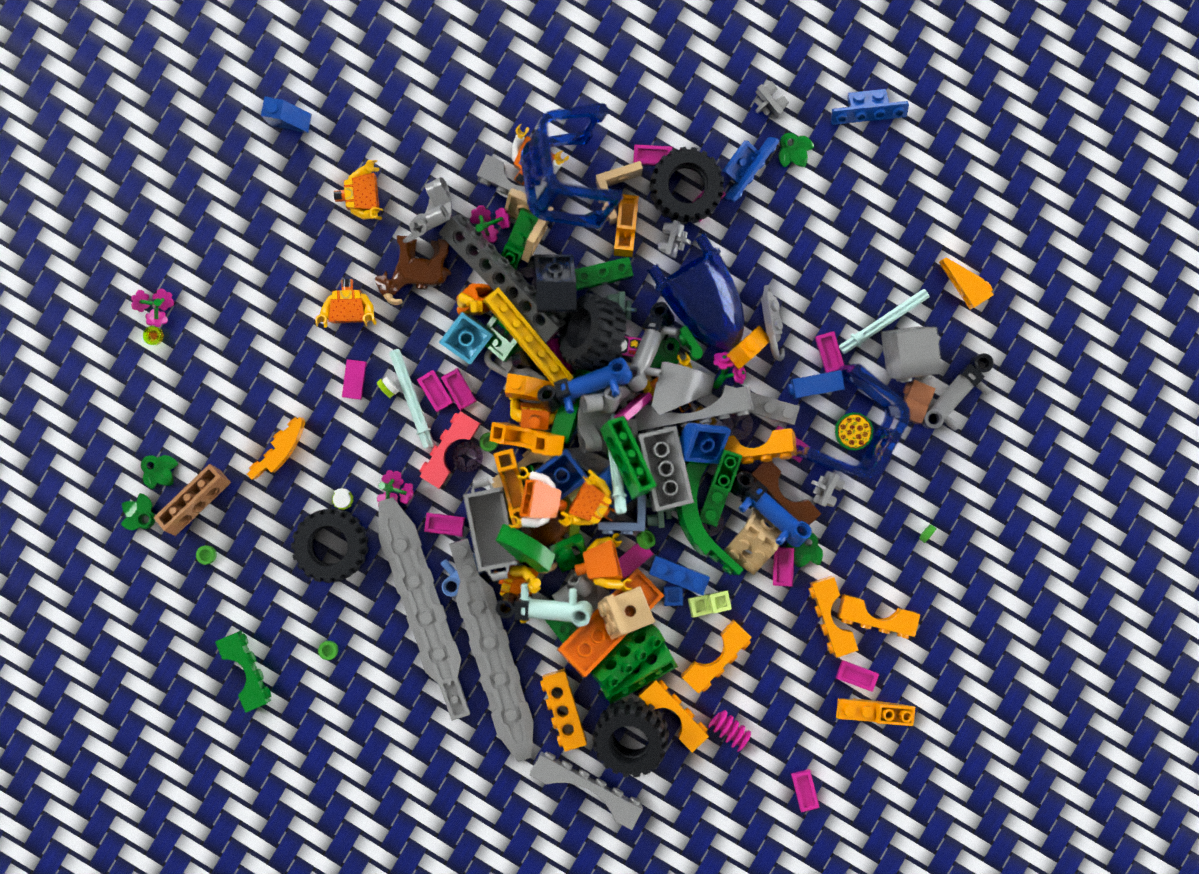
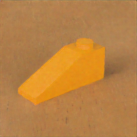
M947 257L939 261V264L969 309L975 308L994 295L991 285L987 281L985 282L983 278Z
M758 326L726 356L740 369L769 343V337Z
M508 373L505 395L511 398L539 401L537 397L538 391L546 385L553 386L550 381L530 376Z

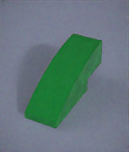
M502 524L495 540L520 563L527 562L538 573L550 571L556 555L527 534L509 525Z

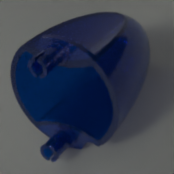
M703 233L694 239L704 253L702 256L683 266L667 278H665L658 264L649 268L647 272H649L656 284L654 287L655 291L661 293L678 318L698 339L711 347L729 350L736 347L743 337V306L732 276L719 254L721 252L720 249L713 247L706 233Z

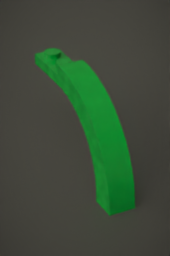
M684 461L694 503L676 507L681 528L689 543L700 555H707L709 553L708 556L714 562H719L727 574L739 575L744 569L710 538L699 517L697 507L698 486L702 474L709 463Z

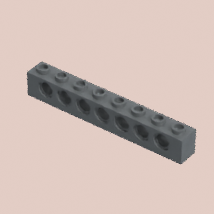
M460 213L448 220L439 234L493 290H496L498 287L545 343L552 340L567 324L561 314L558 312L537 313L536 289L527 283L522 274L515 270L509 264V261L498 253L495 246L489 243L483 237V234L470 224L467 217Z

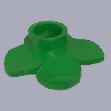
M785 133L780 139L781 150L778 158L783 167H786L791 162L797 166L805 167L808 161L806 151L813 149L814 144L806 136ZM789 139L793 142L791 146L787 144Z
M668 337L666 340L661 341L651 368L661 367L662 362L678 364L677 353L680 350V344L677 339ZM669 343L673 345L671 351L667 349Z
M153 455L144 457L141 461V469L144 472V484L150 489H153L157 483L164 486L173 485L174 479L170 470L175 468L178 462L168 455H162L158 458ZM147 463H154V468H148Z
M140 493L136 502L127 501L121 504L123 512L127 517L121 523L124 528L128 530L148 529L155 524L156 520L153 518L155 514L152 512V502L145 494ZM145 516L149 517V521L147 523L144 522Z
M814 533L808 538L812 541L810 545L804 542L800 547H793L787 543L786 547L794 548V564L796 567L805 566L809 561L816 565H820L822 562L823 550L818 546V537Z

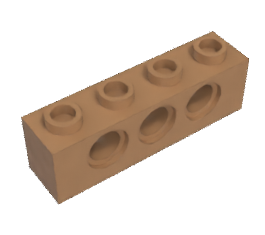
M209 464L153 518L165 532L176 536L231 482L220 469Z

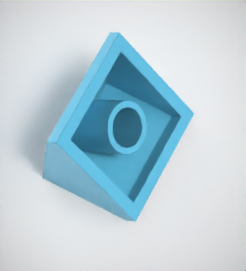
M461 312L439 343L471 365L491 339L493 333L476 317Z

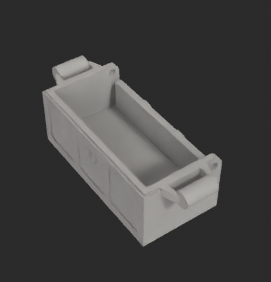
M488 478L474 480L471 493L464 494L463 496L478 572L487 571L492 581L507 579L509 567L517 565L519 561L495 541L502 524L511 525L505 491L503 487L494 488ZM490 486L489 490L479 492L474 490V488ZM506 567V571L491 574L492 569Z

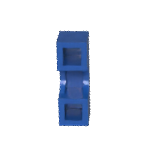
M657 555L654 556L648 572L652 576L701 595L704 594L710 579L706 574L683 567Z

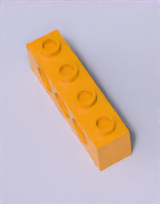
M565 668L544 674L540 684L543 692L546 691L548 695L546 704L548 710H552L554 715L551 718L554 729L558 728L559 736H557L559 747H563L566 752L586 746V736ZM555 687H559L562 689L563 694L555 696L552 690ZM560 706H566L568 713L562 715L557 709ZM570 724L574 727V730L571 733H566L563 727Z

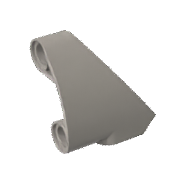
M442 177L425 185L426 192L430 197L425 214H418L411 221L409 226L411 234L403 239L404 243L422 236L426 231L451 218V195L449 187Z
M662 362L660 368L662 375L658 377V382H656L652 408L660 416L680 406L710 396L715 377L690 367Z
M625 385L618 386L620 392L618 396L612 395L610 387L606 388L604 393L581 396L577 427L579 447L582 453L595 452L602 449L600 429L609 420L612 413L617 410L618 405L631 394Z
M575 572L569 577L568 584L552 595L555 601L569 602V589L576 588L577 602H589L593 607V612L598 608L597 585L588 579L587 574L577 576ZM579 611L580 615L585 616L584 612Z

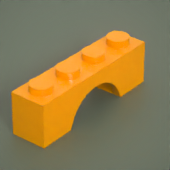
M492 422L489 441L532 449V452L546 456H562L565 436L536 429L522 428L520 425L508 422Z
M792 428L773 430L768 441L757 448L744 447L734 435L729 436L724 448L725 450L743 455L741 459L742 464H751L754 460L769 462L773 460L772 458L779 457L785 460L797 455L795 432Z
M514 449L493 453L505 491L510 516L515 515L522 519L519 514L524 486L522 480L517 478V475L521 476ZM511 518L512 525L517 524V519ZM518 525L517 527H513V528H515V529L521 528L522 525Z
M828 576L810 582L811 588H808L811 598L816 601L817 606L814 608L818 618L821 617L823 624L820 626L823 635L828 637L829 642L826 644L829 653H833L838 658L859 651L853 632L838 628L831 617L832 605L840 596L835 578Z
M842 594L837 617L841 618L843 623L853 625V622L860 623V627L871 629L872 626L877 627L879 632L890 634V631L897 632V636L906 639L909 636L915 637L921 615L897 608L887 618H874L866 610L863 599Z
M734 620L720 633L723 639V650L720 656L715 661L707 664L694 661L681 674V677L698 694L701 691L705 692L711 686L710 681L714 677L718 678L724 672L723 668L725 665L733 663L738 657L736 654L741 649L745 650L751 643L750 639L752 637Z
M657 679L652 681L639 692V697L647 705H653L655 707L654 710L667 708L679 716L681 728L678 738L693 753L709 737L707 733L708 728L701 721L699 723L693 718L695 716L688 707L684 709L680 705L682 702L675 693L671 695L667 691L669 687L662 679L660 681Z

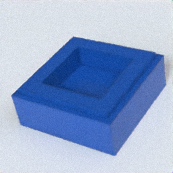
M663 586V594L665 595L664 606H683V587Z

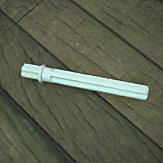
M925 289L919 291L855 335L851 334L850 339L839 345L841 352L846 354L856 346L861 347V344L868 338L928 299V292Z
M399 349L392 350L389 354L415 423L416 435H419L424 449L434 446L430 434L431 428L427 426L401 351Z
M612 413L609 420L615 419V414ZM608 449L613 489L611 498L614 499L615 513L624 514L627 511L625 500L627 494L624 491L622 476Z

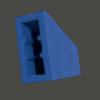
M264 96L261 117L270 126L305 133L309 132L311 113L285 100Z
M841 370L790 380L791 384H788L789 394L793 395V399L845 389Z

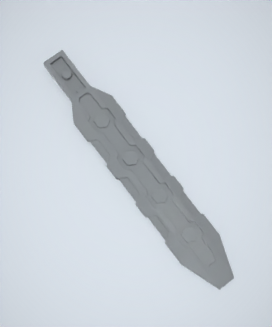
M393 497L379 501L378 538L384 555L390 564L395 579L394 584L397 593L401 596L410 630L413 631L424 671L439 684L451 721L470 715V710L458 678L461 656L447 624V616L438 598L433 583L434 578L431 569L427 566L416 526Z
M468 538L450 543L449 546L460 579L456 602L461 618L464 619L470 639L469 645L472 654L475 655L481 675L480 681L483 690L486 691L496 733L518 762L532 758L534 722L528 702L524 698L519 681V672L517 666L514 665L508 645L509 639L506 630L503 628L501 618L496 612L497 600L493 587L478 574Z

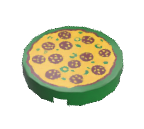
M852 412L844 414L835 425L836 441L847 450L863 449L870 443L873 437L872 423L861 413Z

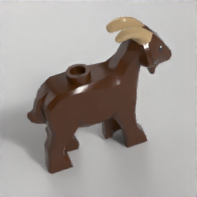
M397 235L400 255L392 279L387 278V271L382 276L375 277V283L380 293L390 304L400 305L403 303L402 299H394L393 296L406 285H416V289L427 290L428 287H436L444 283L447 276H451L450 270L444 268V261L448 256L450 247L446 240H431L430 244L434 249V256L431 260L415 258L417 239L404 243L403 239L407 236Z
M558 511L557 517L550 518L549 522L539 527H521L520 529L523 533L549 549V546L552 544L554 545L564 540L562 536L569 532L570 525L564 526L558 522V520L565 518L561 511ZM522 562L523 565L532 568L527 562ZM557 562L552 564L550 571L540 573L547 574L554 571L557 567Z

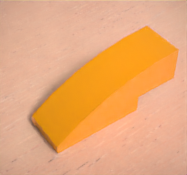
M620 194L614 256H633L639 196Z

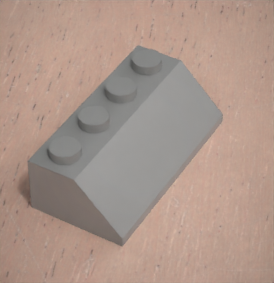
M674 426L635 435L636 443L657 485L648 493L652 511H661L694 503L677 427Z

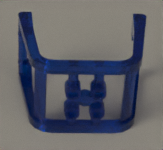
M605 103L546 112L541 117L538 128L530 141L523 147L521 151V165L527 204L530 211L537 218L599 229L623 199L622 190L597 189L563 184L556 178L554 173L551 147L587 144L593 136L592 130L596 124L602 122L608 114V107ZM589 117L590 119L582 132L556 136L548 135L547 124L550 121ZM545 177L547 185L537 198L535 187L540 186L542 179ZM558 194L609 202L603 211L595 210L585 215L548 210Z
M861 364L842 365L839 368L842 371V377L883 407L885 411L883 422L863 458L856 466L837 460L808 446L796 445V456L848 475H856L862 478L874 477L885 467L910 420V409L902 398ZM900 418L894 429L890 428L893 419ZM873 457L876 458L877 461L873 467L867 468Z

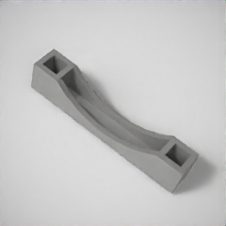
M745 386L726 390L712 405L693 413L669 411L659 416L652 408V405H648L637 412L635 418L638 431L647 433L656 431L655 428L662 427V429L674 427L676 424H681V427H685L688 423L697 420L700 423L711 422L712 417H718V420L730 418L729 414L737 413V416L748 415L749 410H754L750 387Z
M548 751L545 753L540 752L529 776L546 785L570 783L590 790L606 804L617 823L631 830L633 829L643 810L640 804L641 801L632 796L630 798L624 796V792L614 787L611 789L607 787V783L597 778L594 780L590 778V774L584 770H575L572 768L573 765L565 760L560 762L555 759L556 756Z

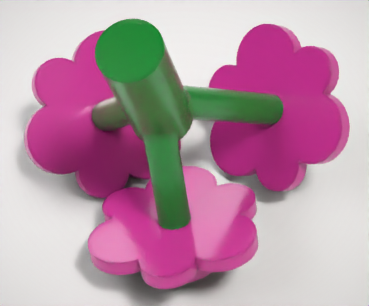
M480 205L471 211L470 222L473 224L477 223L476 230L481 232L488 242L495 243L497 241L496 235H498L499 231L494 228L493 224L497 223L502 229L509 228L511 226L510 216L501 207L495 211V220L491 221L490 210Z
M161 288L157 290V293L153 294L152 298L154 301H149V295L144 293L143 290H138L136 295L131 297L133 301L131 304L132 309L143 312L144 309L152 305L154 309L145 315L146 324L149 326L154 325L155 327L166 324L168 318L163 311L174 305L172 294L170 292L166 293Z
M728 352L716 353L714 355L713 364L721 369V374L713 384L715 389H719L727 378L734 377L735 382L743 384L746 379L744 367L738 369L734 365L733 373L728 374L729 369L733 366V362L726 356Z
M388 470L382 476V482L378 484V488L385 492L377 496V502L393 497L398 503L397 494H390L393 491L400 494L401 503L407 504L413 497V484L405 483L404 488L400 490V485L404 483L403 479H401V473Z

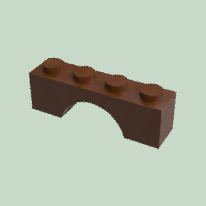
M772 461L761 462L751 472L754 477V484L759 480L768 488L766 493L798 521H803L810 525L821 515V512L809 500L792 502L782 495L778 483L781 470Z

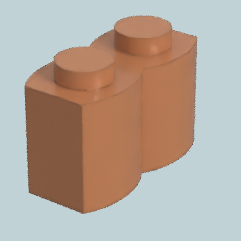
M912 380L910 383L907 382L903 390L905 397L903 401H899L896 411H898L897 416L913 423L921 424L936 388L916 380Z

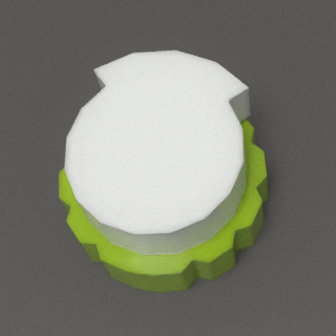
M387 376L376 382L382 392L389 398L399 392L398 387Z
M337 489L332 496V503L336 508L345 510L352 506L354 497L347 489Z

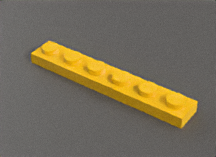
M499 287L482 300L553 386L554 382L567 378L570 381L573 378L571 373Z

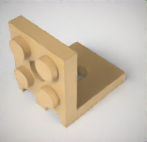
M641 161L596 175L598 187L596 189V196L598 202L603 203L602 215L604 221H608L609 225L617 223V214L608 186L642 176L643 167Z
M511 188L505 205V211L509 214L510 218L517 220L522 208L540 215L527 239L521 259L529 263L548 229L547 225L554 208L542 203L539 199L526 195L520 190Z
M754 508L743 529L724 551L736 563L754 575L777 551L779 545L775 540L782 532Z
M641 586L616 596L613 594L609 595L597 603L598 611L601 617H604L606 631L611 640L655 623ZM627 606L634 609V616L629 617L625 614Z

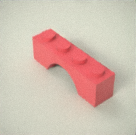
M461 411L459 414L455 413L450 420L451 427L449 430H444L440 436L441 443L439 446L435 445L430 452V456H432L428 463L424 462L420 469V477L438 489L442 488L451 473L445 459L449 446L457 440H472L481 423Z

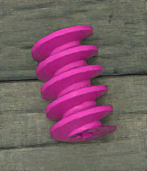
M726 710L719 712L711 720L708 728L714 725L713 732L716 733L720 730L719 737L722 738L726 735L725 742L728 743L732 740L731 747L734 748L738 745L737 752H739L748 743L751 731H745L744 725L739 726L738 720L733 721L734 717L732 715L727 717L728 712Z

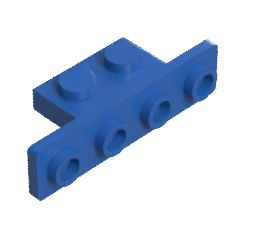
M886 89L850 92L847 96L849 107L832 109L831 124L907 117L909 103L908 101L889 103Z
M768 137L759 150L749 141H743L722 170L735 182L724 198L726 200L735 202L742 196L743 190L753 181L754 175L765 165V160L776 150V145L779 143L777 138Z

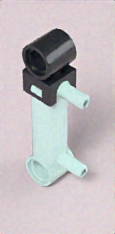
M522 583L521 594L518 597L513 593L502 595L496 605V612L502 618H510L515 613V620L528 621L529 618L573 622L576 626L581 627L589 623L593 614V607L587 601L577 602L576 588L569 589V602L535 599L533 595H529L528 583ZM504 603L509 604L510 608L506 607ZM579 611L584 612L585 616L580 615Z

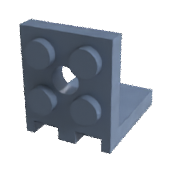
M646 494L637 498L636 522L600 520L598 530H602V534H613L614 530H619L621 534L629 535L633 534V531H645Z

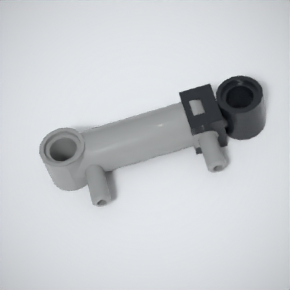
M665 302L655 303L651 307L650 314L652 317H647L642 327L645 333L629 366L633 377L627 384L633 391H641L646 387L648 382L647 375L656 377L662 375L661 369L650 368L661 341L666 340L668 335H679L678 328L670 327L675 317Z
M986 353L972 357L970 364L963 367L957 374L956 379L927 410L921 424L925 428L935 429L945 422L952 430L956 431L959 425L948 415L973 387H977L985 395L991 392V389L981 380L985 377L982 373L992 369L994 364L993 358ZM980 358L985 361L983 369L978 365ZM930 414L936 417L934 424H931L928 420Z

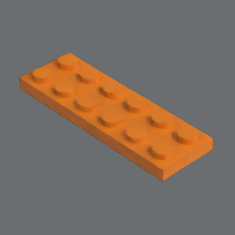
M638 568L627 578L631 579L632 582L625 583L627 588L632 589L641 586L650 610L665 596ZM616 589L612 594L616 596L624 592L621 589ZM627 606L625 614L629 617L634 616V609ZM598 608L593 612L589 623L585 626H579L557 649L584 678L627 635L625 634L611 640L606 631L604 617H601Z

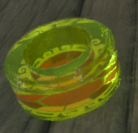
M149 326L144 330L143 339L147 344L159 345L163 341L164 334L159 327Z

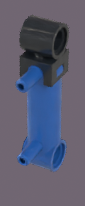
M615 358L606 367L570 381L567 378L554 382V387L546 385L538 391L537 397L548 412L557 411L562 405L566 408L568 414H572L574 412L573 404L576 403L577 398L583 395H588L610 386L612 395L618 396L620 394L618 385L630 382L633 373L623 358Z
M740 471L735 476L730 490L735 496L742 497L740 500L742 504L739 506V510L745 512L748 508L754 507L782 532L775 540L778 545H782L787 540L791 546L800 547L811 536V527L806 522L798 521L766 493L768 488L759 480L754 484V477L751 473Z

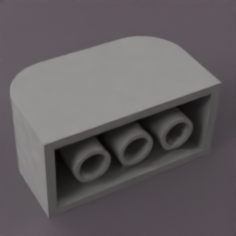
M917 326L881 331L885 366L890 378L900 382H910L913 377L924 380L931 379L934 374H939L941 362L937 327Z

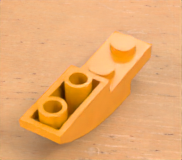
M293 418L288 422V428L284 431H278L273 436L274 440L270 443L275 449L271 448L263 455L265 458L261 462L256 461L249 467L250 471L247 475L251 480L257 479L267 469L271 473H275L283 466L301 438L306 422L304 418Z
M838 698L836 718L869 721L878 724L914 725V706L864 699Z

